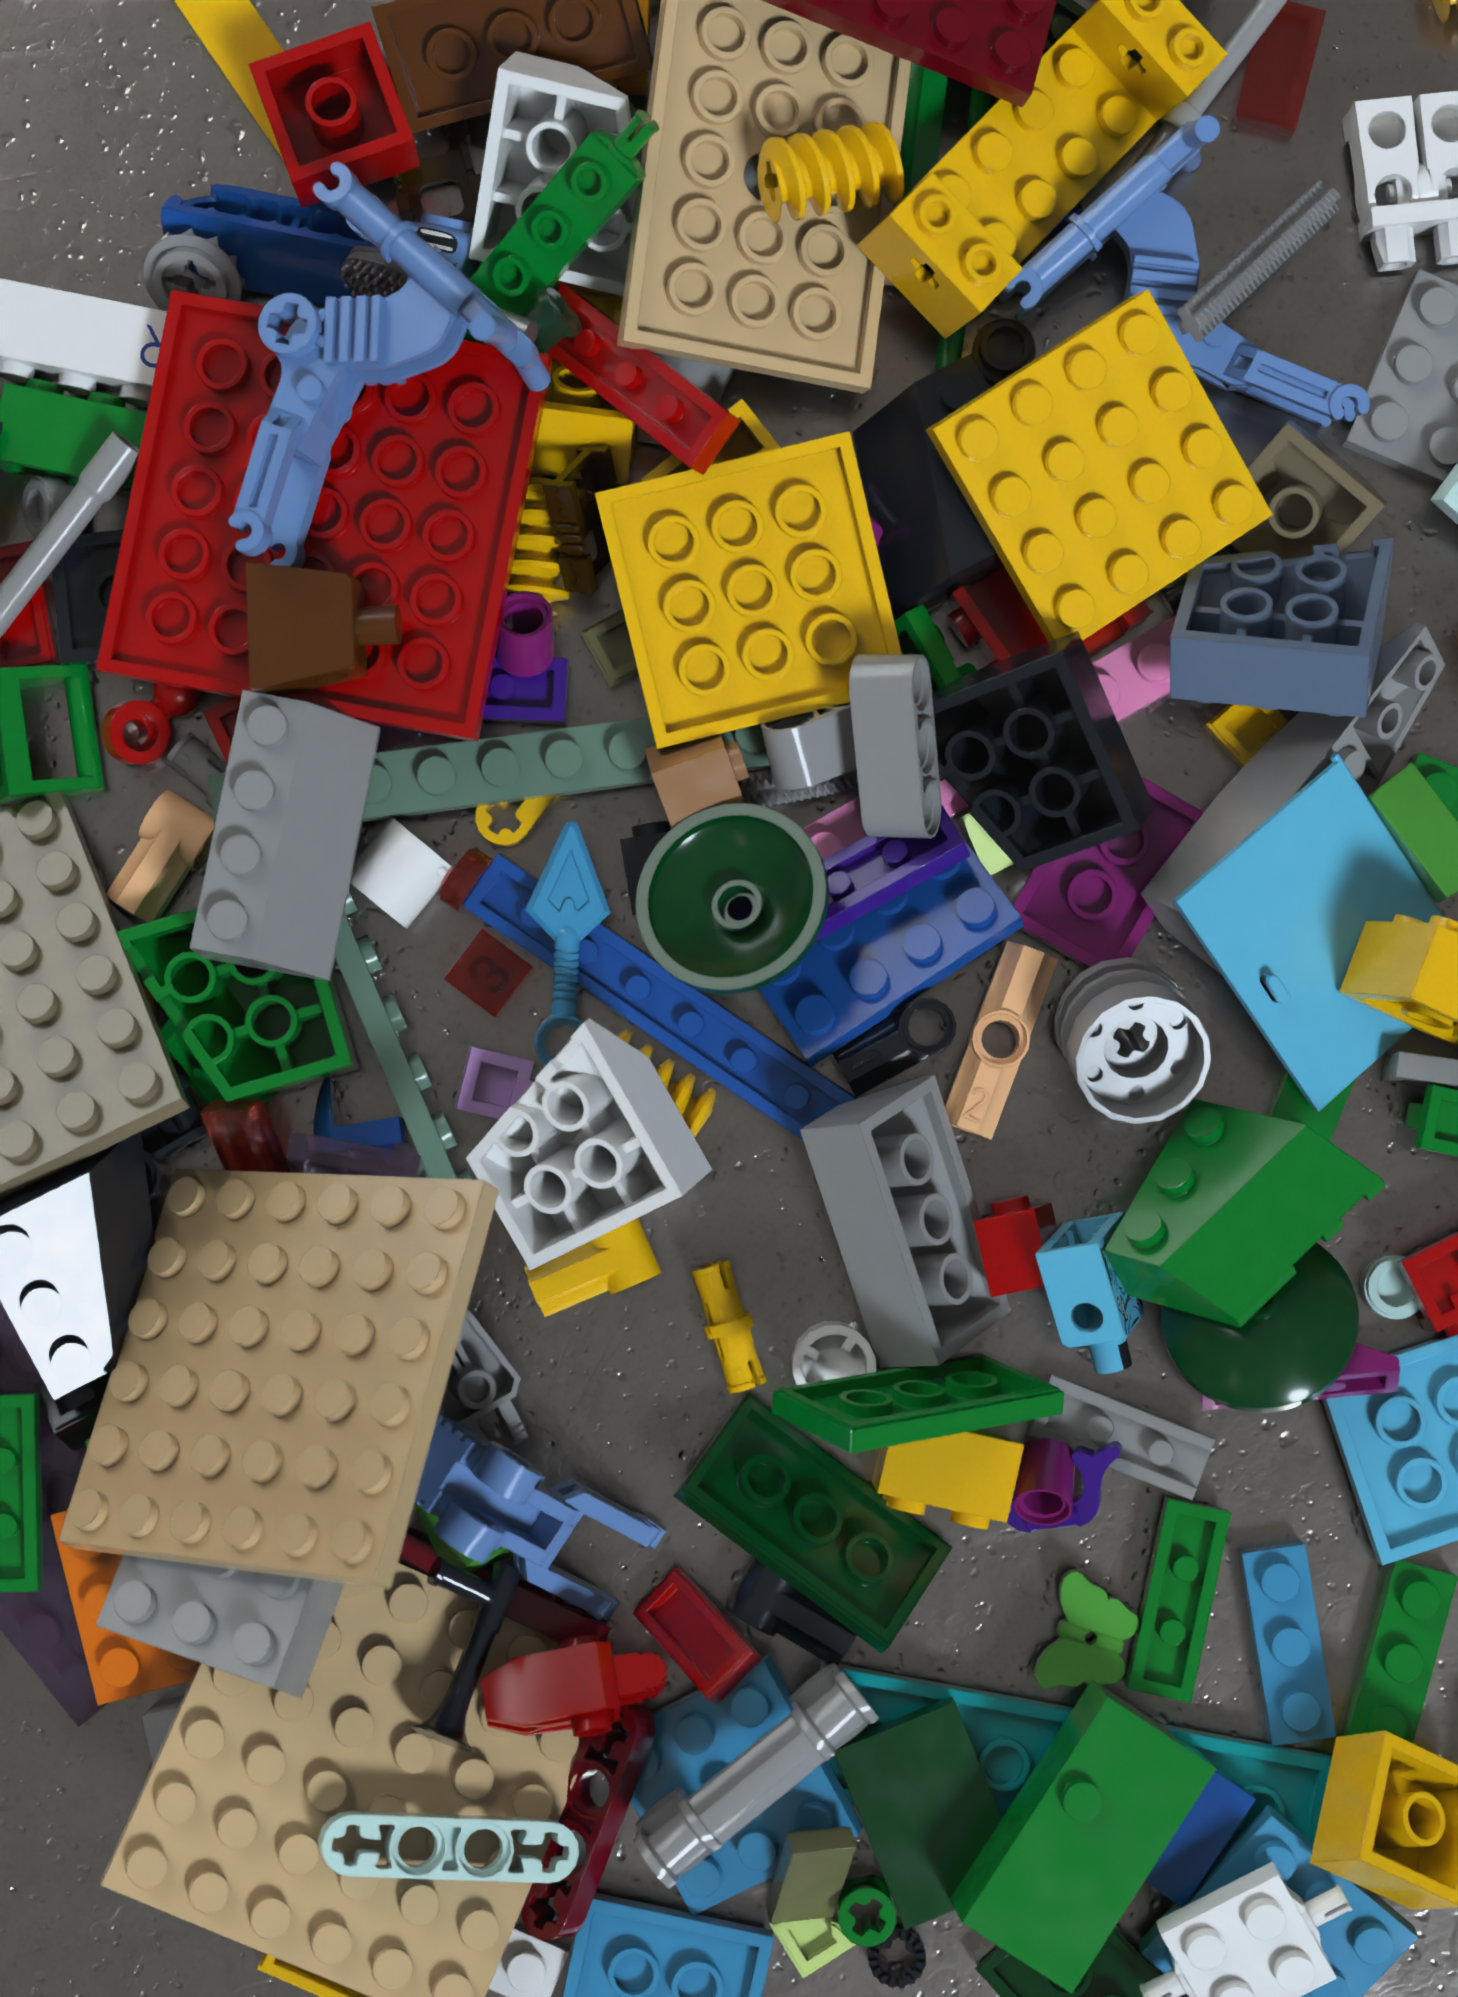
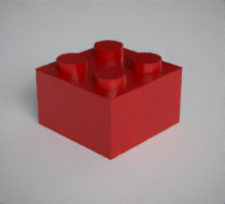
M370 21L248 64L301 209L321 202L313 191L315 183L321 182L329 190H335L339 186L340 181L330 170V166L334 162L344 164L358 178L363 187L420 167L413 135Z

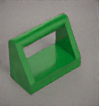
M64 664L0 668V805L17 804L30 798L58 793L72 796L105 790L88 665ZM64 683L77 777L32 780L20 689Z

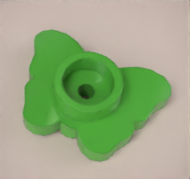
M1069 1569L1062 1575L1059 1584V1601L1065 1615V1619L1059 1621L1057 1625V1633L1060 1637L1047 1646L1038 1657L1034 1668L1035 1680L1039 1686L1045 1689L1059 1685L1077 1687L1084 1681L1089 1685L1091 1680L1099 1685L1116 1684L1122 1680L1125 1674V1663L1119 1655L1123 1650V1640L1135 1635L1138 1630L1139 1620L1136 1614L1128 1609L1117 1597H1108L1102 1587L1088 1581L1080 1571ZM1094 1632L1095 1639L1091 1642L1085 1641L1086 1634Z

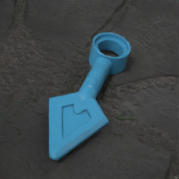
M568 821L564 824L525 908L531 917L554 940L555 952L553 957L555 960H553V965L555 968H553L554 984L552 989L554 992H552L551 1016L540 1023L533 1040L535 1052L545 1066L553 1059L546 1052L544 1044L549 1030L561 1024L570 1025L578 1029L583 1021L577 1018L576 1001L578 998L576 991L578 990L577 975L579 969L577 967L579 966V961L577 959L579 958L580 941L611 913L579 825L575 821Z

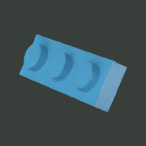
M1296 1541L1238 1550L1268 1742L1272 1746L1336 1737L1305 1543Z

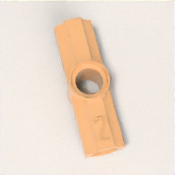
M1008 940L1005 941L976 1022L969 1031L967 1046L945 1102L951 1126L992 1140L1020 1062L1029 1050L1030 1035L1058 959L1026 945ZM990 1023H1003L1014 1033L1015 1046L1011 1054L1006 1058H995L989 1055L983 1048L982 1034Z

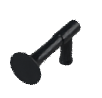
M438 1557L433 1562L428 1573L427 1583L434 1587L440 1586L478 1603V1607L471 1622L470 1634L440 1706L422 1724L410 1725L412 1730L454 1748L475 1752L468 1744L465 1733L466 1715L495 1636L500 1632L520 1580L521 1574L518 1569L504 1563L495 1562L490 1576L486 1580L448 1563V1560L443 1557Z

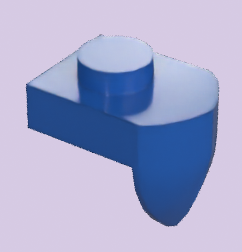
M330 1077L324 1078L319 1090L314 1114L313 1134L317 1157L355 1152L357 1164L395 1158L393 1146L409 1143L407 1127L402 1117L342 1126L332 1080Z

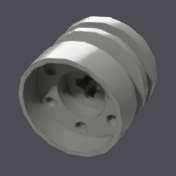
M1129 957L1101 961L1079 973L1061 995L1054 1016L1056 1042L1090 1105L1108 1118L1132 1124L1160 1121L1185 1108L1203 1087L1211 1064L1209 1037L1172 977L1153 963Z

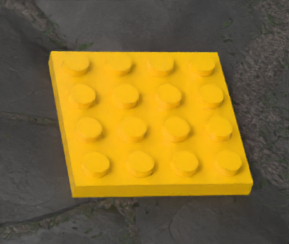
M1149 289L1139 291L926 429L934 446L1048 642L1079 631L1082 641L1273 515Z
M850 431L712 464L704 475L691 469L595 493L657 749L850 702V669L856 655L902 654Z

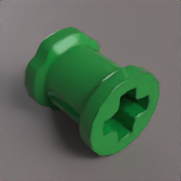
M872 1873L848 1877L844 1882L837 1903L839 1907L838 1923L843 1935L850 1942L861 1947H874L883 1943L892 1934L896 1925V1909L886 1882L881 1877ZM872 1898L875 1899L878 1915L875 1917L873 1914L866 1913L860 1920L856 1919L854 1903L857 1902L860 1905L866 1906Z

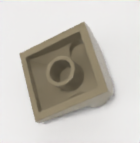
M1289 420L1248 468L1273 515L1230 544L1241 553L1270 550L1279 556L1280 559L1312 556L1313 546L1337 543L1339 554H1343L1383 509L1387 501L1363 476L1318 438Z

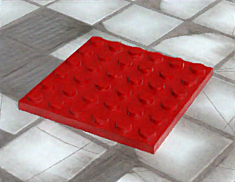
M171 290L96 670L104 674L240 699L243 690L254 692L249 689L246 563L270 564L275 559H281L285 555L286 549L278 553L267 548L260 555L246 556L236 549L235 544L240 539L248 538L251 535L252 528L248 529L247 532H240L230 526L229 518L234 514L261 421L269 411L282 374L279 358L263 343L259 335L258 321L264 308L263 305ZM283 323L280 334L286 337L292 324ZM463 340L458 351L449 361L435 369L407 378L406 384L398 385L397 383H392V385H382L377 383L374 386L364 385L352 408L350 420L343 425L331 448V460L304 544L305 561L301 568L353 575L363 584L365 606L398 604L402 618V640L400 644L366 646L367 673L363 678L279 697L310 702L365 722L474 742L479 741L547 388L540 392L531 391L514 364L493 345ZM539 353V357L550 373L553 362L551 357L547 354Z

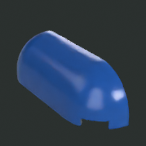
M210 185V196L196 197L183 201L178 194H175L167 199L161 207V223L164 235L167 232L172 235L182 234L192 228L196 236L204 239L217 237L218 247L228 256L237 255V271L239 276L246 279L243 286L244 290L273 296L283 293H295L305 297L312 304L326 306V297L340 299L341 296H351L352 298H357V296L351 294L354 289L353 286L349 289L344 287L348 279H340L342 274L340 272L341 268L354 247L366 246L377 248L372 242L359 237L348 226L345 217L338 211L328 208L325 204L316 203L301 209L297 198L244 187ZM191 261L188 269L200 276L197 272V266L193 265V261Z

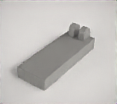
M1051 1375L1049 1384L1060 1388L1064 1392L1063 1414L1034 1419L1029 1432L1030 1436L1062 1441L1069 1445L1073 1451L1080 1445L1095 1451L1113 1441H1118L1122 1445L1121 1453L1108 1467L1193 1501L1202 1473L1215 1443L1214 1438L1058 1376Z

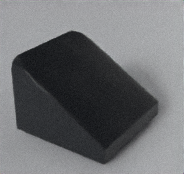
M107 1374L55 1400L43 1379L36 1382L54 1435L71 1450L76 1451L85 1447V1440L92 1435L109 1381Z

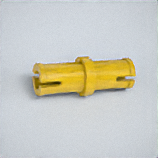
M730 1259L713 1261L701 1265L702 1268L696 1267L690 1270L699 1292L707 1324L703 1326L706 1340H713L728 1393L742 1392L755 1388V1383L762 1385L767 1382L750 1330L755 1325L751 1312L745 1313L735 1284Z

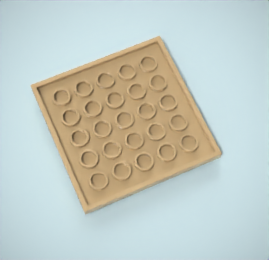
M175 1169L154 1234L155 1244L148 1254V1266L136 1304L128 1318V1330L117 1365L111 1371L58 1541L80 1550L391 1589L499 1190L485 1180Z
M400 1563L397 1564L391 1589L344 1583L302 1699L199 1662L102 1876L101 1886L370 1997H485L532 1883L349 1877L336 1873L324 1862L319 1853L318 1838L321 1828L326 1821L335 1814L345 1811L548 1818L559 1821L567 1802L568 1776L583 1737H574L572 1730L523 1736L488 1727L481 1679L515 1657L560 1649V1642L505 1617L500 1632L495 1636L466 1715L465 1733L468 1744L475 1752L464 1751L426 1737L412 1730L410 1725L422 1724L440 1706L470 1634L471 1622L478 1604L440 1586L434 1587L428 1584L427 1575ZM577 1774L572 1779L570 1791L573 1788V1785L577 1778ZM382 1824L379 1826L381 1840L360 1837L356 1832V1825L347 1826L344 1837L333 1838L332 1848H336L343 1853L344 1862L353 1861L355 1850L376 1849L380 1853L376 1864H387L384 1841L390 1825ZM420 1826L405 1831L398 1843L400 1858L403 1862L411 1865L421 1864L428 1860L434 1849V1837L430 1830ZM481 1829L472 1833L464 1846V1855L467 1862L475 1867H484L492 1863L498 1856L500 1848L499 1839L492 1830ZM511 1830L514 1854L508 1869L518 1868L516 1854L532 1855L542 1862L552 1838L551 1832L545 1833L543 1844L522 1845L517 1841L520 1830Z

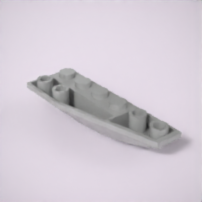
M1415 622L1380 647L1366 718L1352 716L1336 717L1322 713L1300 711L1249 760L1217 795L1142 891V897L1163 928L1219 974H1221L1172 900L1332 763L1330 759L1332 754L1339 753L1366 796L1378 787L1446 665L1426 625Z

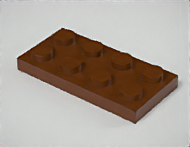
M383 0L375 2L371 6L395 88L411 133L491 113L498 68L515 51L579 66L604 82L650 71L653 67L654 59L638 0Z

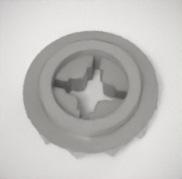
M192 228L176 235L167 232L148 252L143 268L144 282L151 299L160 310L167 311L171 290L199 294L193 279L182 275L191 264V261H193V265L197 266V272L200 276L209 278L202 287L200 295L242 302L241 295L246 279L239 276L237 271V255L228 256L219 248L217 237L204 239L196 236Z

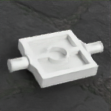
M1272 1861L1156 1920L1160 1935L1171 1952L1174 1969L1144 1984H1140L1141 1992L1144 1997H1180L1186 1993L1189 1997H1301L1337 1979L1321 1947L1320 1933L1317 1927L1348 1911H1352V1908L1339 1884L1304 1902L1298 1894L1287 1887L1275 1863Z

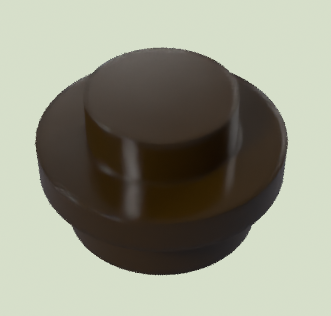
M1007 318L996 319L984 325L977 333L972 348L973 359L982 375L998 383L1033 361L1036 354V345L1031 332L1022 323Z

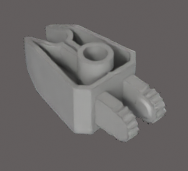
M466 1310L438 1414L477 1431L482 1437L487 1439L475 1420L494 1409L504 1434L517 1445L529 1438L510 1400L516 1397L521 1377L469 1310Z

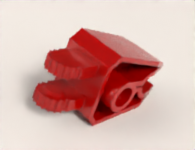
M588 1635L561 1641L559 1643L560 1649L515 1657L481 1679L488 1727L523 1736L572 1730L574 1737H589L611 1731L612 1723L620 1721V1706L641 1703L646 1698L651 1701V1698H658V1694L663 1693V1687H666L667 1684L664 1680L667 1679L665 1672L668 1667L664 1665L665 1659L662 1660L660 1654L655 1655L653 1651L651 1653L644 1651L641 1655L638 1652L612 1656L610 1642H599L597 1636Z

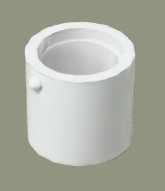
M391 817L354 861L350 883L407 929L456 870Z
M822 1321L809 1327L797 1339L791 1355L792 1373L797 1385L876 1372L875 1354L866 1337L859 1332L860 1325L858 1322L846 1324L841 1321Z

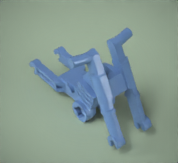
M1210 115L1202 116L1195 121L1186 122L1151 155L1143 156L1079 216L1073 213L1067 219L1070 224L1022 267L1023 269L999 294V300L1002 303L1010 302L1013 295L1019 294L1023 296L1015 318L1019 322L1025 321L1033 315L1037 304L1086 260L1092 262L1098 257L1096 253L1103 247L1104 243L1113 237L1123 249L1126 257L1128 275L1124 301L1139 291L1149 289L1197 377L1223 390L1239 392L1315 423L1319 428H1326L1331 424V420L1338 421L1342 419L1344 423H1350L1356 418V415L1362 416L1368 413L1370 408V398L1361 386L1341 384L1267 353L1223 322L1218 324L1202 341L1198 342L1194 340L1190 332L1184 335L1180 332L1177 323L1181 321V318L1176 311L1197 293L1200 265L1193 225L1188 212L1180 202L1162 191L1167 187L1166 184L1172 179V176L1180 169L1186 172L1196 170L1201 163V154L1199 152L1201 147L1218 137L1220 124L1215 117Z
M334 162L330 166L331 173L340 181L339 186L335 190H329L324 184L317 182L313 186L314 194L328 208L338 211L345 217L348 226L359 237L372 242L380 250L381 257L388 264L393 261L409 277L406 279L407 282L404 286L390 296L384 298L381 295H373V297L359 295L357 298L341 296L340 299L326 297V306L320 309L299 294L283 293L271 299L264 306L258 321L260 338L279 358L282 374L269 411L261 421L234 514L229 518V524L240 532H247L248 529L252 528L251 535L248 538L240 539L235 544L236 549L246 556L260 555L267 548L278 553L286 549L285 555L281 559L273 560L270 563L272 565L297 568L303 566L305 561L304 544L330 464L331 448L343 425L350 420L352 408L365 384L367 386H374L377 383L382 385H392V383L403 385L406 384L407 378L445 364L458 351L467 328L475 339L492 344L514 364L531 391H543L551 381L550 373L539 357L538 349L534 343L502 313L495 303L481 292V289L445 259L443 252L436 245L431 247L416 233L419 228L411 221L403 222L377 196L371 194L363 187L358 178L340 162ZM283 323L292 324L286 337L280 334Z
M438 1414L415 1498V1503L422 1506L423 1510L440 1519L433 1529L434 1532L460 1553L483 1564L486 1563L494 1549L498 1550L500 1546L512 1551L514 1567L518 1569L519 1573L528 1582L584 1609L598 1620H601V1618L609 1620L620 1602L601 1588L552 1565L551 1563L583 1514L645 1547L650 1546L654 1549L667 1530L640 1512L634 1513L572 1479L550 1488L541 1484L545 1476L527 1460L499 1443L488 1441L477 1431Z

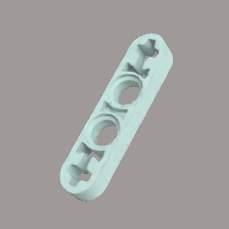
M345 1811L330 1817L321 1828L318 1838L319 1853L324 1862L336 1873L349 1877L552 1883L567 1877L575 1868L579 1856L578 1841L573 1832L560 1822L548 1818ZM382 1824L390 1825L384 1841L387 1864H376L380 1856L376 1849L355 1850L353 1861L344 1862L343 1853L336 1848H332L333 1838L344 1837L349 1825H356V1832L362 1838L380 1840L379 1826ZM413 1827L427 1828L434 1837V1849L428 1860L417 1865L403 1862L398 1853V1843L405 1831ZM477 1830H492L499 1839L500 1848L498 1856L487 1866H471L464 1855L466 1840ZM511 1830H520L517 1841L522 1845L543 1844L545 1833L551 1832L552 1840L563 1846L562 1855L551 1857L549 1868L542 1869L541 1860L535 1856L516 1854L518 1868L508 1869L514 1854Z

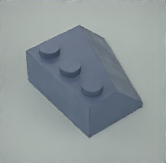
M1395 537L1372 539L1371 550L1346 552L1343 554H1339L1337 543L1313 546L1312 556L1280 559L1279 556L1270 550L1210 556L1190 569L1170 637V698L1192 700L1206 704L1222 703L1260 707L1266 710L1282 709L1322 713L1336 717L1352 716L1366 718L1383 636Z

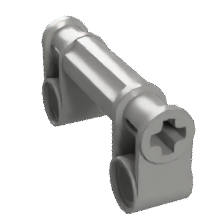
M835 1662L813 1675L790 1696L789 1701L793 1709L790 1712L791 1714L690 1796L681 1787L674 1789L653 1805L635 1823L637 1830L636 1838L633 1840L634 1845L653 1873L668 1889H671L678 1883V1877L698 1865L711 1852L719 1850L724 1843L822 1763L833 1757L835 1750L855 1737L869 1723L873 1724L880 1718L843 1670L839 1669Z

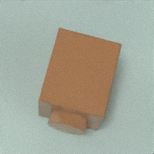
M721 734L659 749H657L656 745L644 749L652 778L671 829L687 817L707 808L723 804L745 803L738 781L749 778V774L737 741L725 745Z

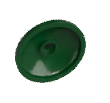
M747 803L723 804L707 808L687 817L674 826L650 853L641 872L636 893V917L641 937L658 964L672 977L692 988L716 994L743 993L761 988L791 971L807 955L816 942L828 910L829 883L823 859L810 837L799 825L782 813L764 806ZM744 904H751L753 906L749 917L740 921L734 920V914L740 906Z
M1316 1242L1294 1264L1296 1274L1270 1298L1271 1303L1265 1308H1260L1241 1328L1161 1305V1329L1164 1344L1171 1361L1181 1376L1199 1393L1220 1405L1256 1413L1277 1412L1298 1407L1313 1400L1330 1388L1341 1376L1352 1358L1359 1329V1309L1354 1288L1345 1270L1330 1252Z

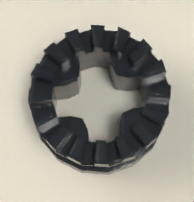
M896 1922L892 1934L883 1943L874 1947H867L869 1967L873 1976L882 1985L887 1984L888 1987L893 1989L898 1986L899 1988H905L908 1984H914L915 1980L922 1976L923 1969L926 1966V1951L919 1933L914 1928L905 1930L902 1922ZM900 1938L905 1943L906 1951L915 1954L913 1960H902L900 1970H891L888 1967L887 1958L879 1955V1950L891 1948L893 1940Z

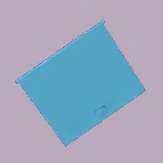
M1338 752L1330 756L1332 763L1172 900L1312 1109L1318 1112L1413 1028L1339 993L1365 921L1392 922L1396 914L1409 916L1425 923H1429L1432 915L1444 917ZM1260 979L1263 981V983L1265 984V986L1267 987V989L1269 990V992L1275 1000L1272 1001V999L1262 986Z

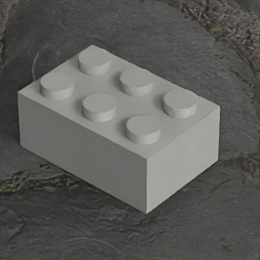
M123 1555L96 1626L302 1699L344 1583Z

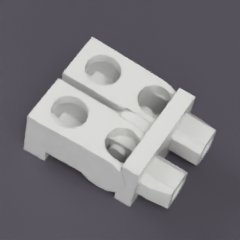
M1458 91L1420 94L1414 103H1412V95L1355 101L1342 119L1345 145H1350L1355 181V204L1360 220L1358 223L1359 242L1371 241L1372 253L1379 272L1412 267L1416 262L1414 237L1433 235L1436 264H1458Z

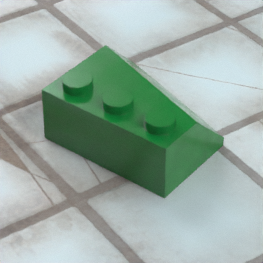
M198 908L117 931L119 939L125 951L129 953L136 971L143 979V983L156 1002L166 1012L182 1035V1039L226 1102L292 1089L324 1080V1078L360 1069L333 976H331V981L329 982L200 957L190 949Z
M1193 1098L1109 1240L1104 1253L1128 1296L1241 1328L1296 1274L1294 1264L1319 1239L1328 1243L1344 1227L1341 1218L1362 1197L1370 1202L1385 1187V1184L1380 1176L1305 1124Z

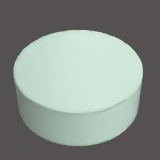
M1389 1254L1377 1257L1365 1267L1361 1275L1360 1294L1362 1300L1372 1312L1389 1319H1404L1415 1314L1420 1309L1397 1264V1261L1405 1258L1404 1256Z

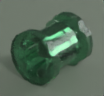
M543 286L536 292L537 301L520 314L522 317L537 322L538 334L534 345L537 347L538 353L541 354L547 353L564 337H576L582 332V324L578 316L562 295L552 287Z

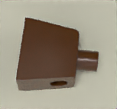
M256 562L246 563L249 689L254 692L284 696L365 677L367 673L366 646L401 643L402 618L399 605L365 606L363 584L353 575Z

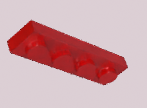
M564 283L560 285L536 321L538 324V334L534 342L688 467L702 475L705 474L741 422L739 418L656 353L648 349H631L617 346L620 325Z

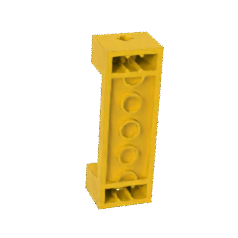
M1096 0L1042 55L1032 95L1024 106L1020 107L999 99L857 244V247L943 338H948L979 315L1023 269L1019 264L1155 122L1186 99L1224 60L1228 53L1180 0ZM1135 49L1141 57L1135 61L1128 53L1130 50ZM927 264L933 272L930 274L923 265Z

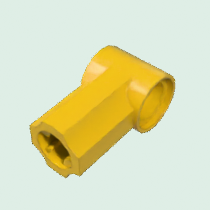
M639 1217L532 1270L528 1266H524L528 1283L544 1317L608 1291L609 1295L617 1293L662 1273Z

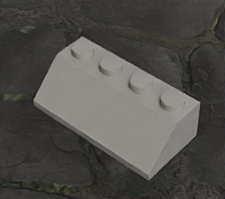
M246 690L242 691L190 943L191 950L205 959L331 981L381 732L380 727L310 702Z
M935 1075L923 1076L840 1104L800 1129L879 1368L939 1366L1011 1311L1006 1294L995 1297L990 1296L973 1221L981 1219Z

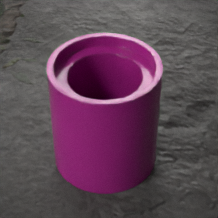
M515 592L506 597L496 649L497 660L506 672L519 677H532L547 670L553 662V612L549 602L536 593Z
M1037 1438L1024 1443L1014 1495V1510L1023 1520L1035 1525L1050 1526L1060 1524L1071 1516L1075 1463L1072 1460L1074 1451L1066 1443L1051 1438Z

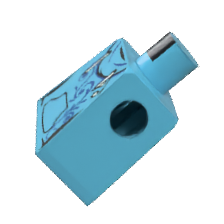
M1125 1211L1064 1221L1035 1254L1062 1344L1067 1348L1088 1345L1096 1374L1115 1373L1132 1366L1127 1337L1144 1315L1142 1299L1128 1296L1104 1253V1249L1124 1217Z

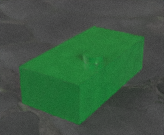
M1091 1680L1001 1819L1002 1821L951 1896V1904L963 1924L1072 1994L1217 1768L1197 1748Z

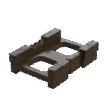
M466 119L443 125L449 143L448 151L445 154L419 160L420 167L392 176L397 192L395 199L400 219L403 222H420L423 212L420 193L424 188L450 181L459 185L464 208L461 213L449 216L448 218L466 222H473L475 220L481 175L475 174L468 147L470 146L469 140H471V135Z
M604 445L580 446L576 450L577 457L555 480H546L542 484L549 519L558 520L554 528L556 531H560L557 534V540L563 542L559 545V550L563 553L558 557L565 591L593 595L598 589L596 575L611 560L595 493L609 490V486H612L617 481L611 448ZM580 471L586 491L585 499L581 504L576 482L572 481ZM592 529L597 547V556L593 561L591 554H585L586 548L583 544L584 538Z

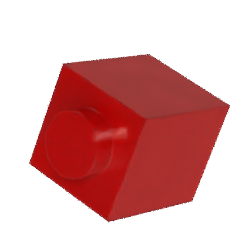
M1028 1195L991 1203L993 1215L973 1221L990 1296L995 1297L1044 1287L1035 1254L1057 1230L1052 1203L1031 1206Z

